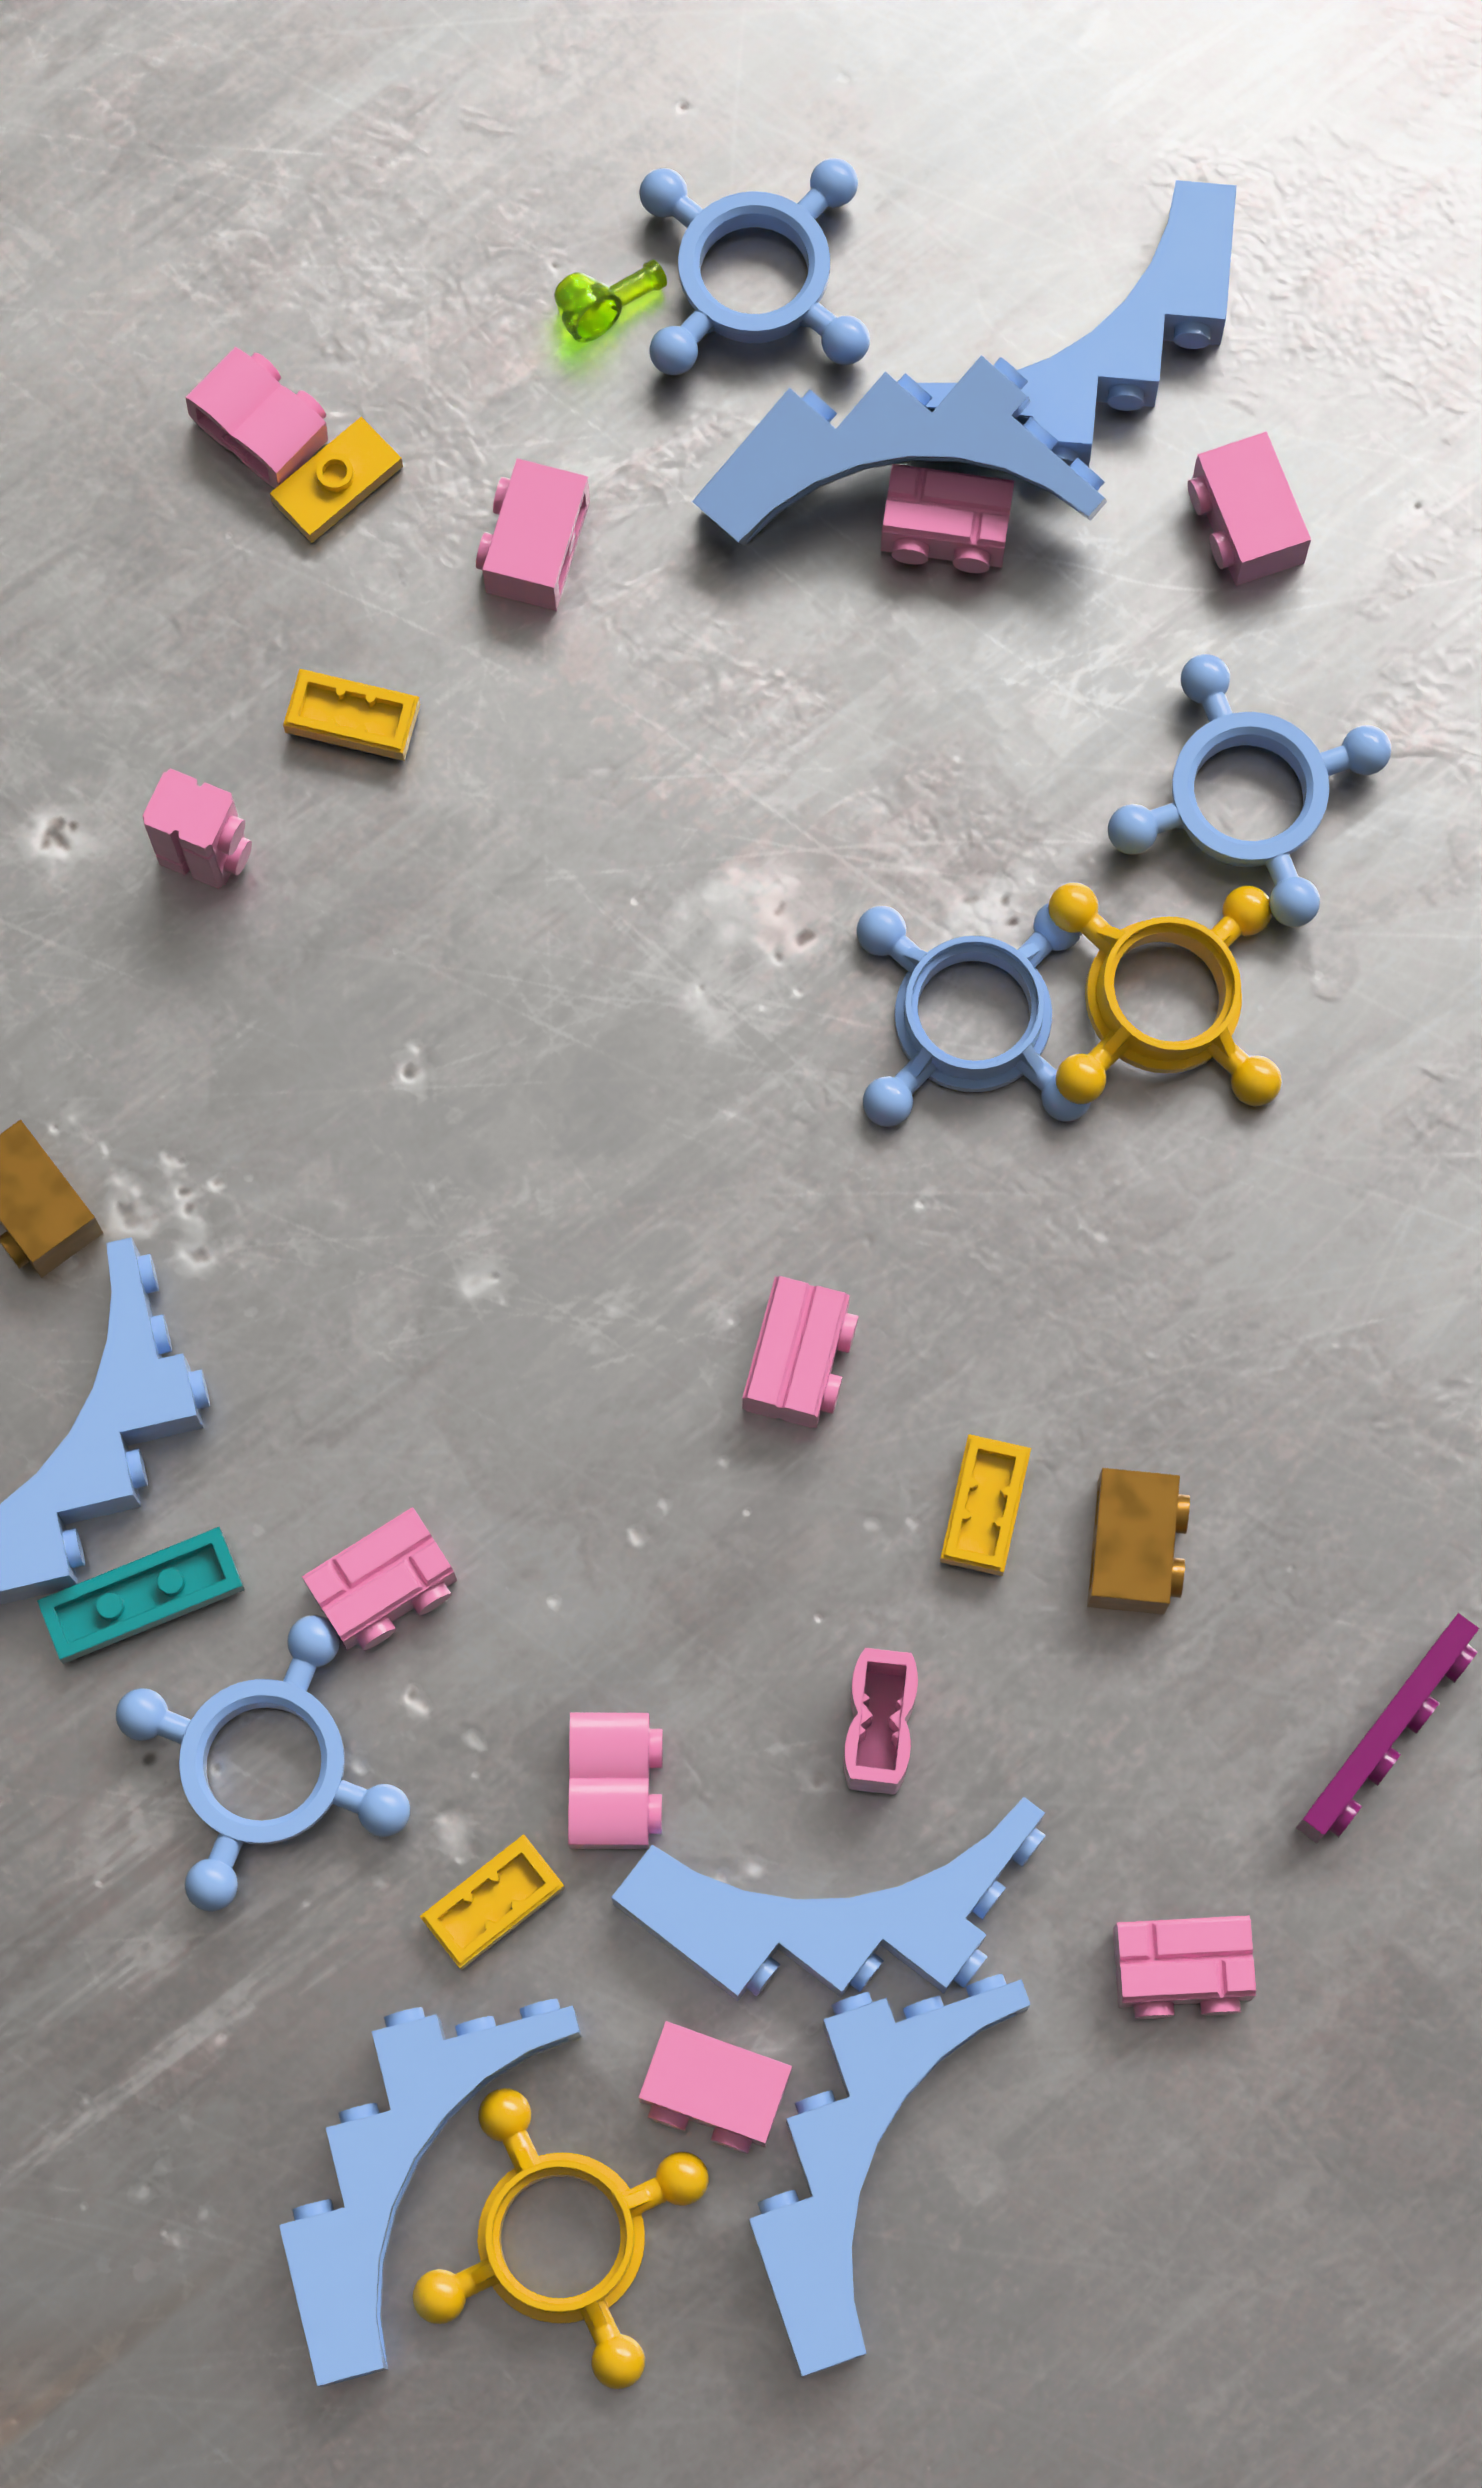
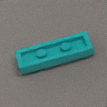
M217 1527L37 1600L58 1657L65 1664L242 1592L245 1588L220 1527Z

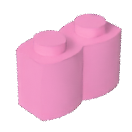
M234 347L185 397L188 414L209 436L233 452L263 481L276 488L303 466L328 441L327 426L323 420L326 417V413L322 406L305 391L300 390L295 394L288 388L280 385L279 380L281 376L279 372L264 356L254 353L250 357L242 350Z
M865 1648L858 1658L851 1687V1709L854 1719L846 1736L843 1758L845 1780L851 1790L895 1795L904 1781L911 1750V1739L907 1722L913 1711L918 1687L917 1666L912 1653Z
M570 1713L568 1845L570 1849H649V1834H662V1794H649L650 1768H662L663 1729H650L649 1713Z

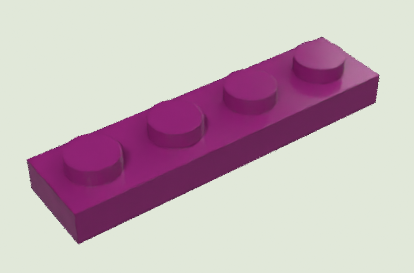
M1460 1613L1453 1618L1296 1826L1299 1831L1316 1844L1328 1830L1338 1838L1362 1808V1805L1352 1799L1367 1778L1377 1786L1401 1756L1399 1752L1391 1747L1405 1727L1417 1734L1439 1705V1702L1431 1697L1430 1694L1444 1675L1455 1683L1476 1656L1478 1651L1468 1643L1480 1628Z

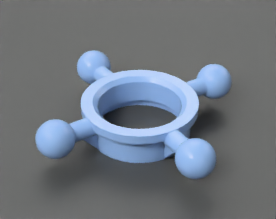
M830 158L820 162L811 174V190L798 203L777 194L749 191L723 197L702 209L687 197L686 183L677 172L671 169L660 168L651 171L645 176L639 190L640 201L643 207L656 217L666 218L673 216L687 227L679 248L678 271L683 292L690 305L695 309L680 327H665L659 330L652 338L649 354L652 363L659 371L668 375H680L687 372L697 359V343L707 333L714 331L725 338L742 343H766L783 338L800 326L809 327L822 337L821 343L824 353L837 364H854L866 355L870 345V335L864 323L852 316L836 317L819 303L829 280L830 253L826 237L816 219L827 207H841L849 203L855 196L858 188V177L854 168L848 162L838 158ZM760 227L779 232L789 238L803 254L808 267L806 281L796 297L785 306L762 314L741 313L719 303L705 287L700 270L706 253L717 240L738 229Z
M1197 655L1191 658L1183 667L1180 681L1187 697L1194 702L1202 704L1209 723L1205 724L1190 737L1178 756L1172 778L1173 803L1152 810L1136 804L1122 806L1113 813L1109 820V839L1119 851L1126 854H1139L1153 845L1157 834L1174 828L1185 829L1190 839L1198 848L1220 862L1240 867L1265 865L1275 885L1269 901L1273 916L1286 926H1303L1312 921L1318 913L1320 897L1316 887L1310 881L1298 877L1289 854L1303 846L1320 825L1329 798L1328 776L1348 769L1360 775L1378 773L1387 765L1391 757L1390 740L1381 729L1370 725H1363L1351 730L1344 738L1341 746L1320 753L1316 745L1302 730L1282 718L1259 712L1232 713L1225 696L1230 685L1228 667L1220 658L1214 655ZM1250 745L1268 749L1287 761L1297 774L1303 792V808L1296 821L1277 836L1259 841L1235 839L1215 829L1204 818L1197 805L1194 793V780L1203 764L1216 753L1234 746Z
M1049 903L1039 909L1034 918V933L1018 950L1003 941L991 937L963 936L946 941L925 952L906 936L905 921L893 908L876 906L864 912L856 928L860 945L870 954L877 956L890 955L908 971L899 987L896 998L895 1028L900 1045L910 1060L895 1077H880L868 1085L863 1095V1108L868 1118L875 1124L884 1127L896 1126L902 1123L911 1113L913 1107L912 1094L927 1079L957 1091L985 1092L1004 1087L1023 1075L1042 1091L1041 1100L1043 1107L1051 1117L1059 1121H1073L1082 1117L1089 1109L1091 1102L1075 1104L1063 1097L1056 1086L1055 1077L1057 1070L1041 1057L1050 1035L1052 1005L1047 986L1035 968L1052 950L1061 951L1074 946L1079 941L1082 933H1070L1059 928L1050 918L1048 911ZM965 961L990 963L1008 972L1022 987L1029 1004L1030 1021L1021 1039L1011 1049L991 1059L978 1061L964 1060L945 1053L928 1038L919 1019L918 1001L930 979L950 965Z
M310 1615L299 1619L291 1627L287 1643L293 1658L283 1681L255 1679L231 1685L207 1700L191 1720L168 1711L164 1699L155 1691L146 1688L134 1689L128 1692L117 1705V1725L127 1737L137 1741H146L159 1735L181 1744L179 1770L184 1792L195 1812L206 1824L219 1833L208 1859L201 1860L193 1865L185 1879V1892L189 1901L201 1910L208 1912L218 1911L227 1907L233 1901L237 1893L238 1881L232 1868L243 1843L273 1844L294 1838L313 1827L327 1813L332 1804L358 1814L362 1826L369 1833L379 1837H389L399 1833L409 1820L410 1803L407 1796L399 1788L389 1784H379L367 1790L343 1780L345 1755L339 1729L328 1710L320 1701L307 1692L316 1668L329 1663L339 1649V1635L327 1618ZM257 1708H276L288 1711L301 1718L315 1733L321 1751L319 1778L310 1796L291 1813L272 1820L245 1819L226 1810L214 1797L207 1778L208 1753L214 1738L221 1728L237 1715Z

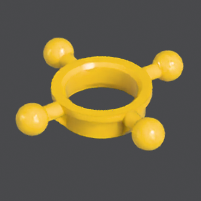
M1067 883L1053 892L1048 904V911L1052 921L1066 932H1081L1099 949L1087 974L1085 1003L1091 1025L1101 1041L1088 1054L1071 1055L1059 1065L1055 1080L1057 1089L1063 1097L1075 1104H1087L1096 1100L1102 1094L1106 1085L1105 1072L1119 1058L1136 1068L1154 1073L1184 1072L1194 1069L1214 1058L1232 1075V1090L1240 1101L1250 1106H1262L1275 1099L1282 1084L1281 1073L1276 1064L1266 1057H1249L1232 1039V1034L1240 1017L1242 993L1239 969L1229 947L1240 935H1255L1268 926L1272 918V912L1269 903L1270 899L1264 891L1254 886H1241L1231 891L1223 903V918L1211 930L1195 921L1170 916L1152 918L1131 924L1123 929H1118L1109 925L1098 914V900L1093 891L1087 886L1080 883ZM1168 942L1187 948L1200 957L1212 972L1218 988L1219 1005L1212 1026L1194 1038L1174 1042L1152 1038L1135 1028L1122 1013L1116 1000L1114 989L1116 968L1120 959L1126 953L1147 943Z
M496 2089L482 2100L478 2111V2120L480 2127L488 2137L503 2142L514 2168L496 2184L482 2209L477 2238L481 2262L456 2274L443 2269L425 2273L417 2281L413 2290L414 2308L425 2321L433 2324H445L460 2315L467 2298L492 2286L508 2305L532 2319L555 2324L575 2323L584 2320L596 2345L592 2353L591 2366L597 2380L604 2386L612 2389L630 2387L639 2380L644 2371V2352L636 2340L627 2335L620 2334L609 2308L626 2293L641 2266L645 2247V2228L642 2213L666 2201L678 2206H686L697 2202L707 2190L709 2183L708 2170L698 2156L689 2152H675L662 2160L654 2178L630 2189L617 2173L590 2157L574 2153H550L538 2156L527 2132L531 2121V2108L527 2099L514 2089ZM552 2177L580 2179L599 2189L613 2205L620 2225V2247L615 2263L609 2273L589 2291L568 2298L545 2297L530 2291L520 2284L506 2264L501 2244L503 2222L513 2201L529 2186Z

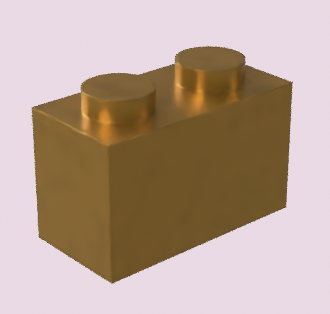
M20 1119L0 1134V1224L6 1230V1232L0 1235V1244L19 1269L30 1262L40 1277L43 1278L102 1235L103 1231L95 1216Z
M1102 1468L1097 1483L1087 1607L1165 1614L1170 1604V1597L1181 1598L1185 1559L1173 1558L1175 1533H1187L1190 1495L1179 1494L1180 1475Z

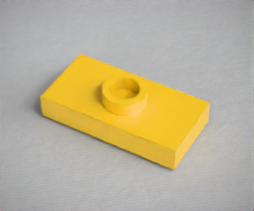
M361 416L269 493L271 502L313 543L403 467L402 458Z
M299 668L283 727L285 733L405 761L421 704L418 696Z
M968 1434L941 1553V1563L1003 1576L1031 1448Z
M523 1834L419 1917L459 1969L462 1970L563 1891L565 1886Z

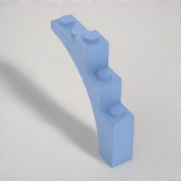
M1176 180L1169 219L1150 265L1125 301L1089 334L1054 356L1017 370L1028 380L1022 391L1029 397L1031 402L1016 420L1024 425L1032 417L1058 440V443L1051 451L1068 466L1078 458L1089 467L1093 444L1096 402L1108 403L1112 408L1124 411L1137 410L1143 406L1155 407L1160 381L1163 340L1174 341L1178 346L1188 349L1204 348L1209 344L1221 345L1227 314L1237 185ZM918 383L933 397L925 407L933 412L957 383Z
M982 355L933 412L925 407L933 397L906 373L896 381L887 372H884L837 428L830 424L837 413L812 390L809 389L801 398L789 388L692 501L738 543L744 546L781 511L819 487L865 469L910 461L961 462L1009 473L1051 492L1090 521L1107 503L1105 497L1098 492L1105 482L1078 458L1068 466L1051 451L1058 443V440L1032 417L1024 425L1016 420L1031 402L1029 397L1022 391L1028 380L1002 357L992 365Z
M132 1237L106 1243L112 1292L107 1342L93 1389L69 1434L40 1470L0 1504V1605L58 1592L78 1584L75 1568L85 1566L84 1553L77 1528L67 1530V1524L141 1507L137 1488L148 1486L147 1474L140 1449L129 1450L128 1446L203 1428L200 1409L210 1407V1399L202 1369L191 1371L183 1353L162 1358L161 1354L172 1352V1346L164 1314L153 1316L148 1293L159 1291L157 1275L151 1254L140 1256Z
M1023 1797L989 1835L947 1865L901 1886L850 1898L791 1899L744 1891L695 1872L654 1845H651L611 1898L614 1906L736 2001L740 2000L747 1989L755 1996H758L781 1965L772 1958L778 1949L840 1998L850 1985L861 1992L884 1962L882 1958L875 1954L880 1946L884 1947L944 1994L953 1981L962 1988H965L988 1956L978 1950L984 1942L986 1934L967 1919L972 1912L982 1920L1006 1889L997 1879L1009 1863L1013 1860L1023 1867L1041 1844L1046 1835L1039 1831L1037 1826L1041 1823L1045 1812Z
M1003 1974L982 1979L966 1986L969 1998L946 2006L943 2005L940 1995L916 2002L903 2008L906 2019L895 2023L887 1997L872 2002L869 1992L854 1995L832 2004L834 2016L823 2019V2028L847 2098L836 2101L833 2091H826L796 2102L795 2106L798 2115L786 2118V2124L811 2197L799 2201L796 2190L775 2195L758 2202L761 2215L749 2218V2223L801 2377L867 2354L854 2303L852 2241L859 2195L875 2149L904 2100L939 2062L980 2032L1028 2010L1031 2004L1022 1979L1006 1984Z
M558 1999L537 2002L519 2009L521 2020L496 2026L494 2016H487L455 2026L457 2037L445 2039L442 2022L438 2015L425 2017L423 2007H418L385 2016L386 2028L372 2031L391 2110L380 2113L378 2104L370 2103L338 2113L341 2124L326 2127V2132L344 2208L334 2210L331 2199L306 2204L292 2209L295 2221L279 2225L317 2386L326 2387L388 2370L381 2320L384 2260L396 2211L420 2160L449 2120L487 2084L536 2054L582 2037L573 2006L560 2009Z

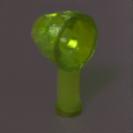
M654 259L644 263L643 268L609 287L586 274L575 272L565 277L558 284L554 292V299L567 331L576 341L589 342L605 334L615 324L620 316L622 307L652 290L659 291L666 287L667 277L661 265Z

